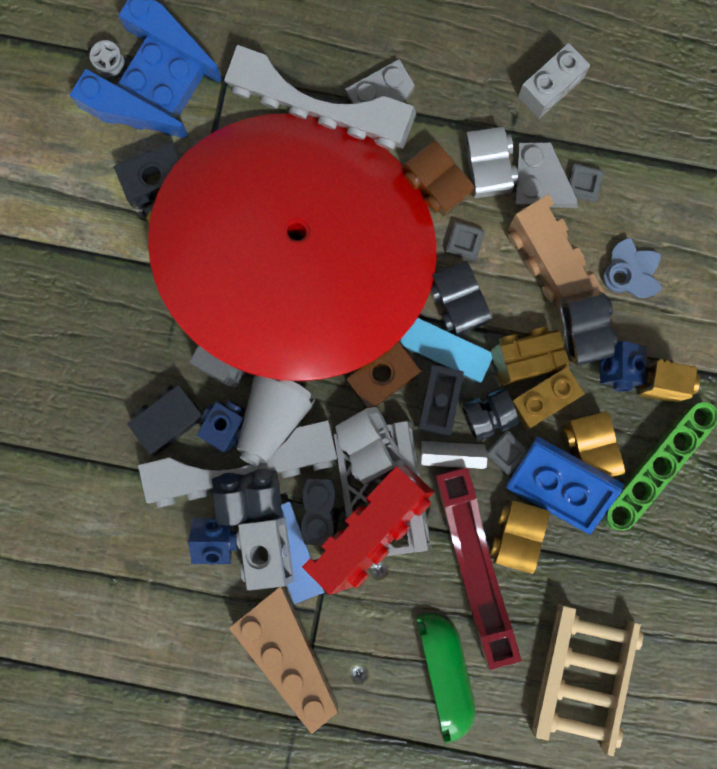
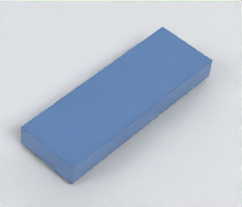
M290 502L281 505V517H286L294 582L288 584L287 587L293 603L296 604L322 594L325 591L302 568L311 558L307 545L303 542L301 529Z

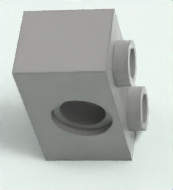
M286 517L267 521H248L239 524L236 541L238 548L242 550L241 577L246 582L247 590L284 587L294 582ZM260 546L265 547L268 551L267 561L262 560L259 556L258 550Z

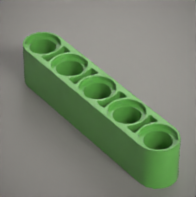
M701 402L690 405L682 411L624 481L622 492L602 518V522L606 527L624 531L634 526L716 426L717 409L714 405ZM697 409L701 410L706 417L705 423L702 426L698 425L694 420V413ZM677 433L681 434L686 441L685 447L681 451L673 443ZM657 458L665 462L666 467L662 475L656 474L653 469V462ZM637 482L643 484L646 490L641 500L636 499L632 493L633 486ZM616 507H621L625 512V519L619 525L615 524L612 520V512Z

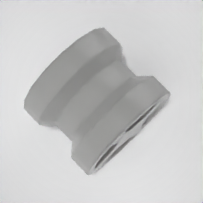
M108 40L99 41L91 48L90 61L100 76L106 79H115L124 72L126 66L125 59L115 43Z

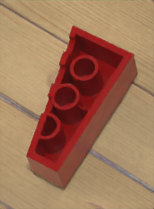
M407 465L396 466L366 498L369 505L367 507H359L345 520V525L348 528L345 531H339L333 537L330 536L322 545L326 551L320 558L316 560L310 558L302 568L329 595L352 587L357 589L368 578L369 574L366 571L373 563L378 565L388 555L389 550L387 547L394 539L396 541L400 540L410 529L407 523L413 516H420L430 506L431 501L429 498L435 491Z

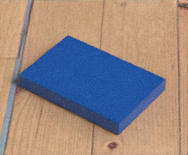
M537 436L507 482L506 489L540 508L550 511L551 514L591 535L622 492L624 484Z

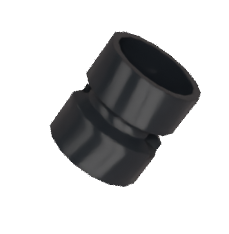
M504 387L487 393L484 400L476 397L461 404L467 424L477 442L493 436L497 428L500 431H505L519 425L516 409Z

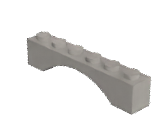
M239 45L236 46L224 80L232 88L231 92L239 97L249 99L250 95L261 98L260 103L270 108L278 109V106L281 105L289 108V113L296 117L306 119L309 115L318 118V124L334 130L336 126L348 129L347 134L361 140H364L366 136L377 139V145L389 150H394L395 146L404 148L416 116L414 106L386 96L355 104H333L316 100L299 92L280 76L267 55Z
M329 421L296 428L267 463L259 462L258 466L250 464L241 468L222 471L203 470L189 466L176 459L167 458L141 464L138 467L146 503H156V507L161 508L176 504L175 498L187 495L188 501L207 497L206 491L212 489L211 479L224 473L245 475L257 469L275 470L277 474L281 473L283 479L300 475V468L313 466L314 471L333 467L331 461L338 459Z

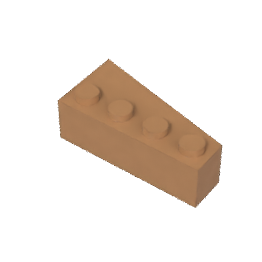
M548 194L514 216L508 228L510 232L508 238L516 250H522L527 258L525 264L533 276L538 275L544 284L542 290L546 298L551 303L555 301L558 307L560 298L592 290L604 293L594 273L591 271L585 272L583 268L586 266L585 257L580 248L574 244H569L567 234L569 229L563 218L558 220L554 217L549 208L554 205V202Z
M285 586L278 587L236 621L229 629L312 734L338 713V704L316 659L314 650L306 637L299 617L292 606Z

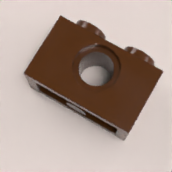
M397 342L389 351L359 369L348 372L351 376L346 381L366 408H373L383 403L419 376L421 371L402 345ZM379 366L386 367L390 371L391 377L386 382H377L372 376L373 370Z

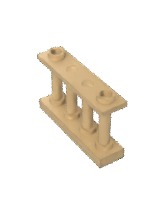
M558 604L531 732L535 738L549 741L550 732L555 733L556 730L601 740V749L607 755L614 756L615 748H620L623 739V729L620 728L635 651L640 650L643 642V631L640 630L641 624L627 620L626 628L623 630L584 621L575 615V608ZM578 632L622 643L619 662L572 652V648L569 647L571 634L575 635ZM574 665L616 675L612 695L565 684V680H562L564 667ZM565 697L609 708L605 727L559 717L558 713L555 712L557 699L562 700Z

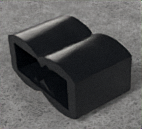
M468 261L432 275L433 283L430 293L435 303L440 301L445 310L441 314V318L447 331L453 330L455 336H458L491 322L490 310Z
M598 290L560 298V316L564 328V341L569 361L578 366L613 357L614 346L617 345V335L615 330L610 327V315L613 314L610 298Z
M257 469L245 475L224 473L211 479L216 524L229 526L241 524L249 520H273L282 516L280 484L277 471Z
M308 479L305 483L303 504L307 512L301 524V535L305 545H323L330 536H334L335 524L331 511L336 501V489L332 480Z

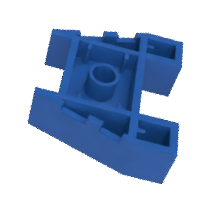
M127 0L118 16L125 30L144 40L143 44L117 86L85 69L70 93V97L78 108L105 123L115 125L118 123L135 129H149L166 135L186 138L188 134L185 127L177 119L204 75L220 82L221 76L218 67L162 4L155 0Z

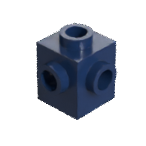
M626 341L617 342V345L614 346V356L600 360V384L613 386V390L618 392L633 391V386L646 384L647 346Z
M227 400L226 403L216 402L214 406L210 404L201 417V421L204 423L196 436L223 452L231 451L235 442L238 443L245 416L242 413L245 409L231 400ZM224 420L227 422L226 428L223 425Z
M192 518L189 536L191 564H231L232 551H238L237 531H232V525L216 524V518Z

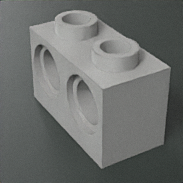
M568 43L522 85L518 98L540 119L584 79L590 64Z

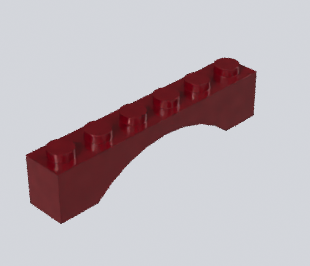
M467 467L434 476L485 664L489 670L522 662L491 561L469 469Z

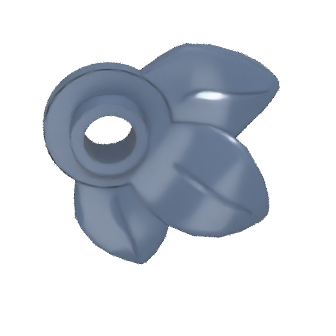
M631 238L621 241L613 249L611 255L612 264L604 272L603 279L606 287L615 293L627 291L636 298H647L656 295L662 290V286L652 275L660 262V253L648 250L636 252ZM615 273H621L623 275V283H618L615 281Z

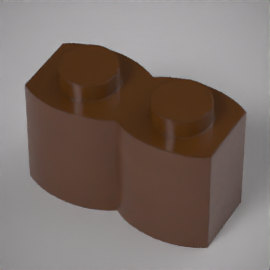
M435 140L405 163L404 170L407 172L404 175L405 179L415 190L419 188L426 195L424 201L435 214L439 212L442 216H446L473 194L474 185Z

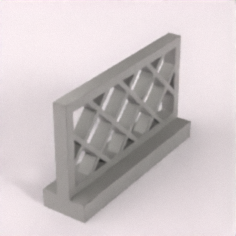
M405 421L387 425L392 439L402 455L404 465H407L420 477L412 423ZM334 434L344 504L348 518L354 512L353 508L360 498L367 502V497L363 494L371 483L364 484L360 491L350 485L348 476L351 474V468L347 469L346 460L351 462L350 456L341 449L336 439L337 434ZM378 479L376 482L380 484L382 480ZM351 491L357 495L353 501ZM426 510L420 516L414 515L407 523L410 526V529L407 531L409 546L397 548L390 543L387 556L432 549Z

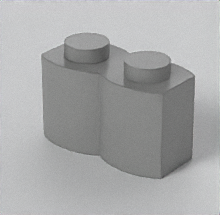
M504 127L467 132L465 146L471 183L475 187L473 191L474 199L510 194L514 189V184H518L516 165L511 166L509 154H513L511 135H506Z
M376 407L366 408L335 426L337 442L341 449L350 456L351 472L363 485L386 476L396 466L404 465L402 455L390 436L383 416Z

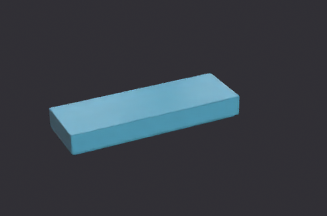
M417 318L405 336L399 341L403 348L446 368L464 371L465 377L478 383L482 382L492 361L491 352Z

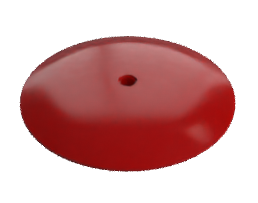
M290 113L251 117L229 124L200 140L182 156L165 178L157 194L149 224L148 249L154 282L162 301L180 328L197 345L227 365L246 373L283 381H311L340 376L371 363L389 351L405 336L424 308L431 291L432 275L435 274L437 258L434 225L428 205L424 201L421 190L419 188L415 190L405 179L404 175L407 172L404 170V166L387 149L377 145L372 138L368 136L364 140L355 138L347 134L348 129L336 126L335 130L318 124V118L309 115L306 119L296 117ZM293 233L299 234L303 239L296 241L288 235Z

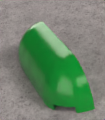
M421 613L416 615L442 735L445 744L451 743L466 735L475 720L476 706L461 639L454 624L442 615Z

